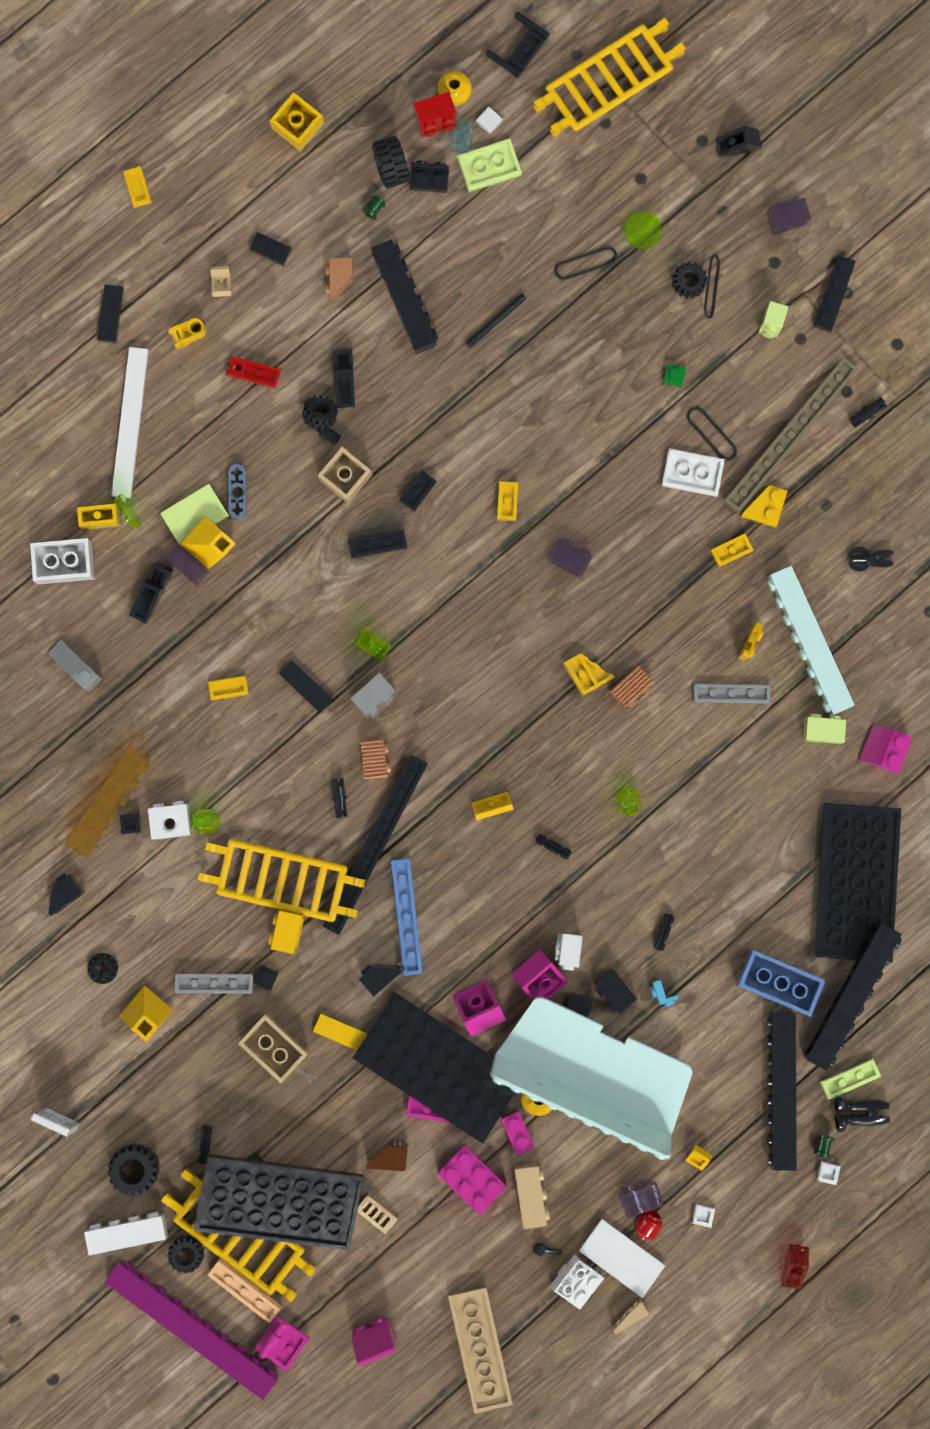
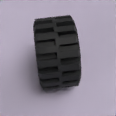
M394 135L373 142V154L383 185L388 189L409 182V170L399 139Z
M141 1144L127 1145L111 1158L112 1160L108 1165L109 1170L107 1171L108 1176L110 1175L109 1182L114 1184L113 1188L115 1190H120V1194L138 1196L148 1191L156 1182L160 1168H158L159 1160H156V1154H152L150 1148H145ZM128 1159H136L142 1163L144 1176L139 1181H132L125 1176L123 1165Z

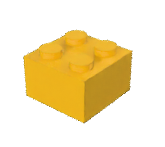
M294 92L270 119L271 129L299 151L305 147L324 124L323 115Z
M283 910L279 911V914H275L273 925L276 928L275 932L270 934L268 943L271 945V949L296 954L305 916Z

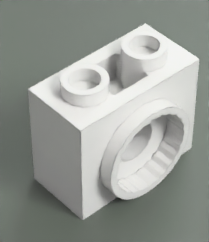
M183 801L172 802V806L166 807L164 803L153 804V808L148 809L151 840L192 835L189 805L184 804ZM170 818L175 821V826L172 829L166 827V821Z
M558 933L555 960H558V964L562 965V969L574 971V967H579L582 945L581 935Z

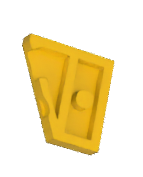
M769 485L742 513L741 517L776 528L787 490Z
M758 622L754 624L738 659L745 662L748 658H752L756 650L754 646L757 641L761 640L764 631H762L764 625Z
M581 653L563 663L582 697L615 678L614 675L607 673Z

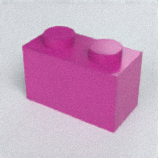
M519 1110L501 1117V1121L517 1156L535 1148Z

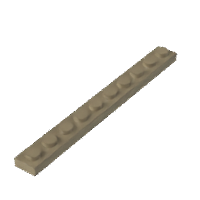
M845 357L839 362L724 500L725 504L737 514L743 509L858 371L855 365Z

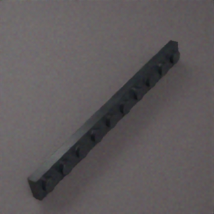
M413 755L409 757L348 875L365 880L364 887L428 763ZM344 883L339 906L353 909L364 888ZM337 914L334 922L325 921L322 927L340 935L349 916Z

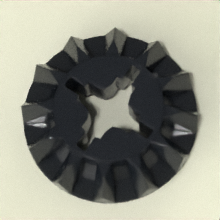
M96 954L87 965L88 975L92 981L98 984H107L117 976L118 963L110 954ZM104 961L105 967L111 970L104 971L101 975L100 970L95 967L101 966Z

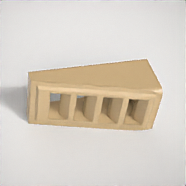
M369 1193L358 1205L357 1212L384 1234L398 1220L397 1217ZM369 1202L372 1203L367 1212L363 1210ZM377 1207L378 1211L373 1216H370L369 1214ZM383 1212V1217L377 1222L375 1219ZM389 1217V1222L383 1227L381 1224Z
M640 1298L613 1325L612 1329L616 1335L649 1315Z

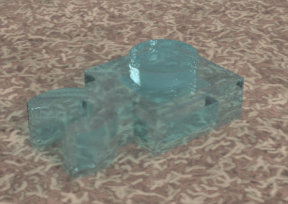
M460 119L458 121L459 131H453L450 150L469 153L473 138L471 132L473 129L472 121L469 120V124L463 126V121Z

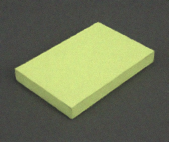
M510 138L457 155L468 192L522 175Z
M210 484L160 513L179 545L204 516L208 517L215 525L229 517Z

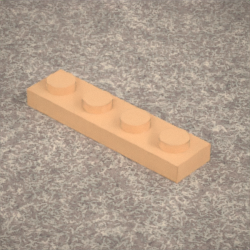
M221 1258L208 1274L211 1279L269 1324L282 1308L279 1303Z

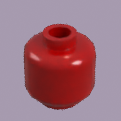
M653 1210L642 1211L634 1224L637 1236L642 1240L655 1239L663 1226L661 1216Z

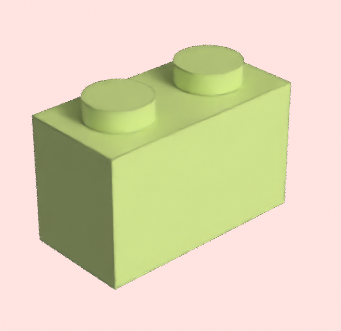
M770 301L765 310L759 333H763L762 335L767 338H777L783 327L789 306Z
M810 714V717L805 718L803 741L843 744L845 743L846 720H842L841 716L830 715L829 718H822L821 714Z

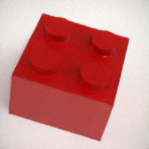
M450 92L413 103L414 118L421 137H431L436 132L442 130L444 132L450 131L456 126V110Z

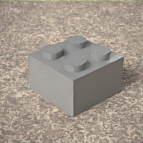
M378 673L350 699L368 719L370 716L374 718L381 712L380 707L382 705H389L395 699L394 695L396 692L386 679Z

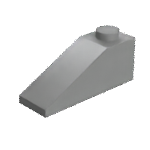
M62 640L48 652L85 691L90 692L102 680Z

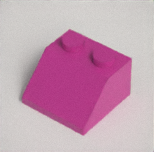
M873 724L859 760L892 774H897L900 772L913 737Z
M541 950L537 951L511 974L532 1000L536 997L550 999L568 983Z
M487 980L452 996L471 1037L506 1020Z

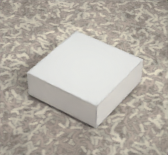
M488 107L476 120V123L487 133L491 134L503 119Z
M820 1161L816 1180L837 1185L841 1166Z
M696 1203L691 1223L711 1228L715 1208Z

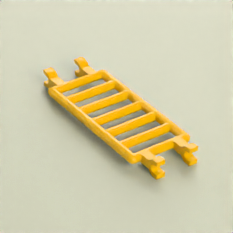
M666 18L659 21L649 30L644 24H641L546 85L548 94L534 101L535 105L533 107L538 113L547 105L555 102L565 118L550 126V133L553 137L569 126L574 131L582 129L673 70L671 61L682 56L686 48L682 42L666 54L660 48L654 37L668 30L667 26L669 23ZM641 33L664 66L654 72L633 41V38ZM624 44L628 45L649 76L641 82L638 81L617 50ZM610 53L633 86L623 92L602 61V58ZM594 63L617 95L610 102L606 100L586 68ZM579 73L602 106L592 112L570 80ZM563 83L586 115L585 118L578 122L555 90V88Z
M229 839L227 847L206 843L205 850L224 854L225 856L220 877L199 873L198 880L216 884V893L218 895L329 922H334L337 914L357 918L358 910L339 906L344 883L364 888L365 880L346 876L347 867L345 865L236 839ZM234 847L246 850L236 891L225 889ZM253 852L264 854L255 894L250 895L243 893L252 854ZM272 856L283 858L273 900L262 898ZM291 860L300 862L301 867L292 904H287L280 901ZM312 865L320 867L311 907L308 909L300 907L299 904L308 867ZM329 869L339 873L330 911L325 913L318 911L327 870Z
M186 1168L180 1176L196 1187L182 1205L172 1195L167 1193L161 1200L177 1212L173 1217V1221L264 1293L272 1295L277 1290L288 1301L292 1302L297 1293L282 1283L283 1279L294 1265L302 1269L309 1277L312 1276L316 1269L301 1258L304 1248L300 1244L277 1242L254 1273L250 1272L244 1266L264 1240L255 1239L239 1261H236L229 1253L241 1237L232 1236L225 1247L221 1249L213 1243L219 1234L210 1233L206 1237L201 1232L194 1231L195 1222L190 1225L183 1219L184 1215L200 1196L203 1179L201 1180L190 1169ZM285 1244H287L295 1252L268 1286L260 1277Z

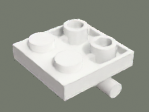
M574 1254L569 1262L564 1264L557 1272L558 1276L550 1286L554 1292L581 1309L604 1280V1277Z

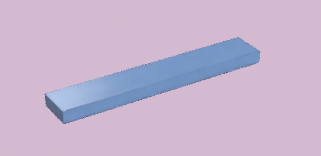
M410 858L391 860L402 966L406 968L403 971V975L423 974Z

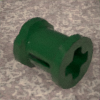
M372 195V200L366 208L362 209V212L368 218L376 220V215L381 208L386 206V203L378 196Z
M818 1134L817 1147L813 1153L830 1158L831 1154L829 1152L835 1138Z

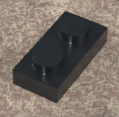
M257 232L250 251L285 266L292 248Z
M421 470L399 499V502L415 512L437 481Z

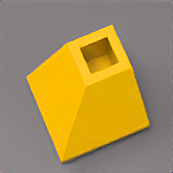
M206 516L180 542V545L207 569L221 560L236 544Z
M144 986L119 1016L132 1031L147 1042L174 1010Z

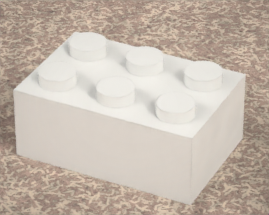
M88 538L30 543L33 582L37 585L94 580L92 542Z

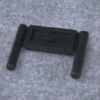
M516 12L514 18L530 30L508 58V61L491 50L486 52V57L519 78L549 38L550 33L520 12Z

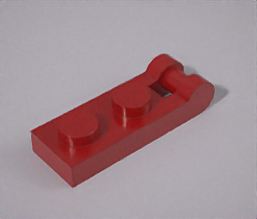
M230 356V366L226 370V376L274 389L277 388L281 369ZM237 366H242L241 372L236 371Z

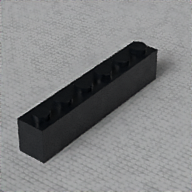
M392 239L371 247L372 256L415 354L417 355L436 347V340L439 339L435 329L431 330L429 325L431 319L428 312H423L421 307L424 305L420 295L416 296L414 291L416 285L413 278H409L406 273L409 270L405 260L401 261L399 257L401 251L398 244H394Z

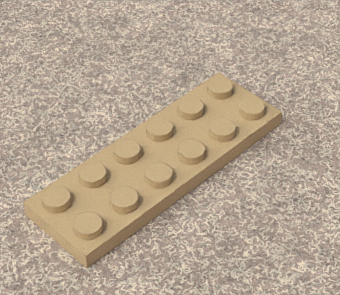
M487 1287L448 1295L474 1414L513 1405Z

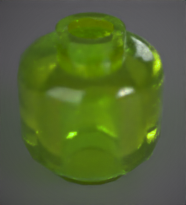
M631 786L622 787L621 791L615 795L617 810L623 813L624 816L636 815L642 808L640 793L638 790L632 789Z
M199 809L195 814H192V829L196 830L198 834H214L217 827H220V815L217 816L213 809Z

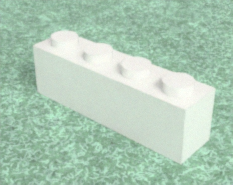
M158 1211L147 1213V1217L139 1218V1215L128 1217V1221L124 1222L116 1219L109 1221V1225L101 1226V1223L90 1225L89 1229L84 1232L88 1255L166 1240L168 1238V1231L164 1213L159 1214Z

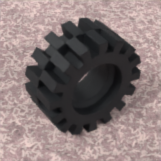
M688 261L687 264L684 262L676 268L672 278V286L675 287L674 291L676 293L679 292V296L682 297L684 295L686 299L688 297L692 299L703 292L707 283L706 271L702 270L703 266H697L696 262L691 264V261ZM685 274H693L697 279V283L692 287H688L683 283L682 278Z
M314 395L313 398L309 397L305 401L302 419L305 424H308V427L314 426L315 430L318 427L320 430H324V427L330 429V426H334L338 408L337 404H334V400L331 399L329 401L327 396L324 399L322 398L323 395H319V398ZM315 411H321L325 414H318Z
M189 1235L177 1238L169 1247L167 1254L169 1265H172L171 1268L173 1270L176 1269L179 1273L184 1272L183 1274L191 1273L197 1269L204 1258L202 1243ZM183 1247H188L193 1251V1258L189 1262H184L179 1258V1250Z

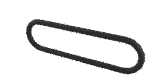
M605 247L560 262L555 267V275L561 280H568L612 265L617 260V252L611 247ZM605 250H611L615 254L614 260L609 263L568 277H561L557 272L558 267L563 264Z
M713 254L710 258L704 301V314L708 319H711L714 315L720 272V259L716 254ZM715 257L717 259V273L712 312L709 316L707 314V300L712 261Z
M698 407L690 409L687 414V420L722 459L726 461L734 459L737 455V448L704 410ZM699 410L728 441L734 449L732 457L725 458L691 421L690 413L692 411Z

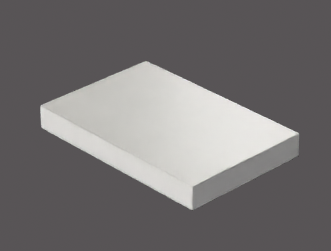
M669 448L661 486L717 497L725 459Z
M47 1107L34 1113L31 1118L32 1121L66 1137L75 1132L80 1125L79 1122Z

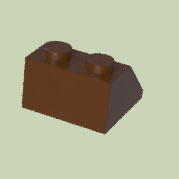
M393 1139L392 1142H388L368 1159L366 1169L406 1172L408 1143H404L403 1139Z

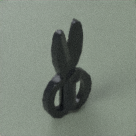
M855 547L849 552V566L856 572L865 571L869 568L870 564L881 568L891 567L894 563L882 558L892 556L894 552L891 550H879L870 555L866 548ZM860 551L865 555L853 556V553ZM854 563H866L864 567H857Z

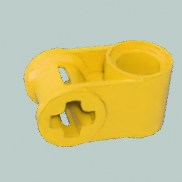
M198 318L175 325L168 330V333L174 339L176 349L186 347L190 343L202 339L207 332L205 325ZM200 325V331L192 332L194 326Z

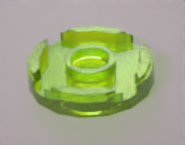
M647 211L633 214L625 225L626 240L632 247L647 250L654 247L659 242L662 234L660 220L654 214Z
M123 494L115 497L118 509L123 512L130 526L134 529L140 528L142 522L127 498Z

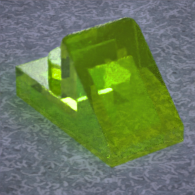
M364 627L360 629L353 642L356 648L365 651L381 662L391 647L389 643Z

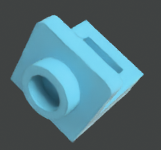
M661 980L652 981L653 986L650 987L652 997L657 998L658 1004H663L664 1007L675 1004L674 1000H677L678 996L675 994L666 997Z

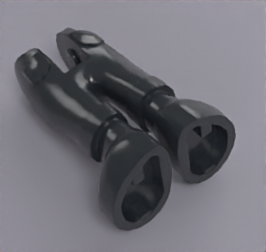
M837 1095L834 1101L835 1112H866V1114L856 1115L835 1114L834 1120L837 1132H844L849 1124L851 1126H879L890 1123V1116H877V1109H890V1103L872 1099L849 1100L848 1102L844 1096Z

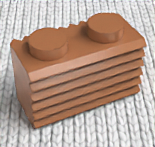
M637 665L609 693L624 709L627 706L632 708L639 701L637 697L641 693L645 696L653 688L651 684L654 681Z
M384 739L360 741L364 780L388 778L387 773H391L390 762H386L385 754H389L388 743H384Z

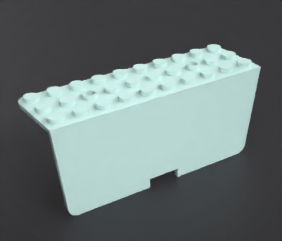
M536 997L495 1054L490 1073L493 1078L492 1080L499 1085L504 1084L510 1087L516 1093L528 1095L533 1101H541L553 1110L558 1109L570 1118L580 1119L587 1126H595L607 1135L612 1134L624 1143L636 1145L641 1151L651 1152L661 1160L669 1159L671 1156L672 1132L692 1076V1068L687 1063L631 1037H628L625 1043L601 1032L603 1024L547 998Z

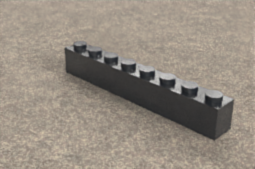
M877 921L804 1055L807 1061L826 1071L829 1067H833L838 1050L841 1051L846 1043L845 1037L853 1031L856 1017L861 1016L866 999L869 1000L874 992L873 986L881 980L884 966L891 962V953L894 948L897 949L902 941V938H900L901 933Z
M770 1012V1016H767V1028H770V1036H767V1047H770V1055H767V1067H770V1075H767V1086L770 1087V1094H767V1106H770V1114H767V1125L770 1126V1134H767V1145L770 1146V1153L767 1154V1164L770 1165L773 1171H797L796 1013Z

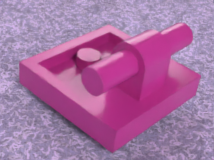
M277 1315L254 1349L259 1352L258 1355L261 1358L265 1359L267 1357L280 1368L287 1371L310 1337Z

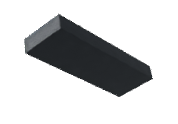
M104 285L97 336L98 341L117 343L124 295L123 286Z
M404 529L348 540L351 559L408 549Z
M293 660L279 673L320 714L333 701Z

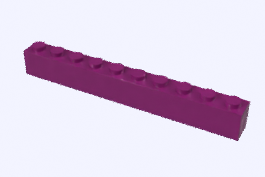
M123 1260L118 1263L105 1281L108 1286L260 1399H265L279 1377L272 1367H265L260 1363L261 1360L256 1355L252 1354L250 1356L245 1352V1348L237 1342L234 1344L230 1341V1337L225 1332L215 1330L213 1328L214 1325L207 1319L202 1320L197 1316L198 1313L194 1309L184 1307L178 1297L168 1295L166 1293L167 1290L163 1286L152 1283L150 1281L151 1278L147 1274L137 1272L132 1263L129 1261L124 1262Z

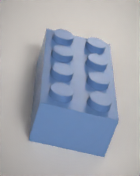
M750 949L736 986L811 1017L825 980Z

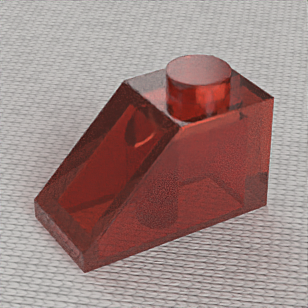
M789 1244L784 1261L782 1287L801 1289L809 1268V1247Z

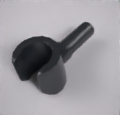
M537 1243L533 1252L542 1257L544 1252L561 1255L562 1250Z

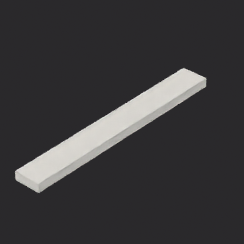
M129 347L112 497L127 499L132 497L149 355L148 349Z

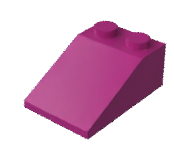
M383 1316L378 1317L372 1321L373 1324L368 1326L362 1324L354 1328L351 1338L358 1367L396 1351L397 1338L388 1317L385 1319Z

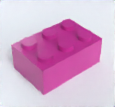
M465 1143L437 1173L479 1215L507 1187V1183Z

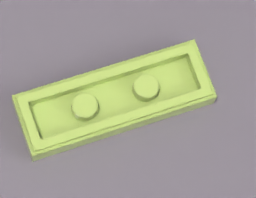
M871 1058L819 1082L826 1098L830 1100L837 1095H841L881 1077V1074L874 1059Z

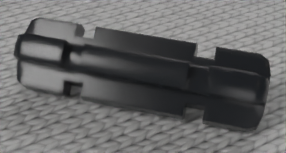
M539 834L535 840L537 844L544 845V848L557 855L560 854V857L568 859L572 851L570 849L563 848L562 845L550 838L547 839L542 834Z
M666 913L664 915V922L661 923L657 935L658 940L654 944L656 950L663 951L665 948V941L668 940L672 928L671 924H673L675 916Z
M203 1125L201 1127L202 1136H200V1154L198 1156V1163L206 1164L208 1153H210V1135L212 1134V1126Z

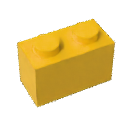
M116 504L77 507L78 523L82 530L121 526L119 507Z

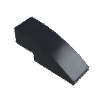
M353 348L333 349L337 408L355 407Z
M158 561L153 563L129 616L147 624L169 583L174 569Z

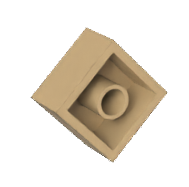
M341 447L317 476L319 481L348 504L372 476V471Z

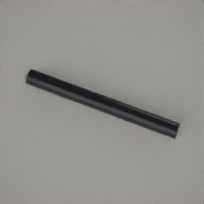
M521 293L465 342L469 348L474 346L522 304L526 297Z

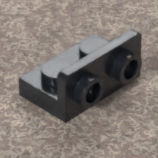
M422 160L411 163L410 190L447 193L449 165L443 162L429 164Z

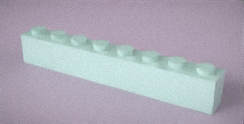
M792 566L771 574L768 577L769 581H767L769 589L775 592L777 597L775 602L778 608H782L785 614L783 616L785 624L787 626L790 625L793 632L791 637L794 643L799 645V655L808 665L806 669L809 677L814 678L816 683L814 687L818 696L821 695L824 703L822 705L825 712L835 715L855 706Z

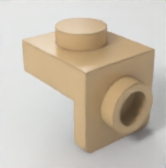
M229 266L211 267L212 297L231 296Z

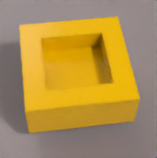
M695 1145L685 1161L703 1170L711 1161L713 1155Z

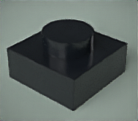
M140 813L120 815L121 834L142 833Z
M261 965L253 983L272 990L279 972Z

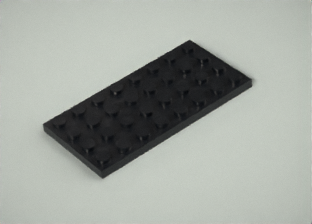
M823 803L814 957L857 960L877 921L895 930L902 808ZM892 952V953H891V955H892V960H891L890 963H893V952Z
M395 992L352 1057V1059L482 1144L515 1094L510 1087L504 1084L499 1085L492 1080L493 1078L490 1075L494 1061L492 1055Z
M208 1154L194 1231L350 1250L364 1175Z

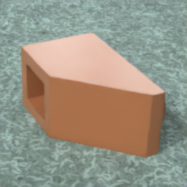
M329 258V265H326V276H329L330 283H326V295H330L331 301H335L353 282L352 258Z

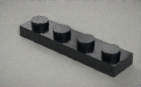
M840 255L837 256L813 327L831 333L856 261Z

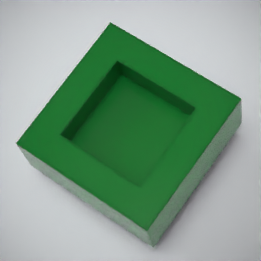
M668 364L663 384L682 388L686 368Z

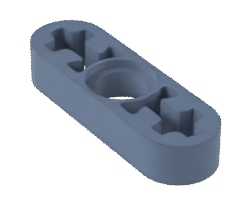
M240 464L232 465L228 471L229 514L235 520H242L247 514L246 471ZM236 469L243 472L239 475V482L243 481V484H232V481L236 482V477L232 474L236 472ZM234 488H242L243 494L240 497H234L232 495ZM232 500H243V503L239 502V507L243 510V512L239 513V516H236L235 512H233V510H236V502L232 503Z

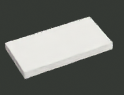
M602 1218L579 1249V1252L642 1298L665 1267L662 1262Z

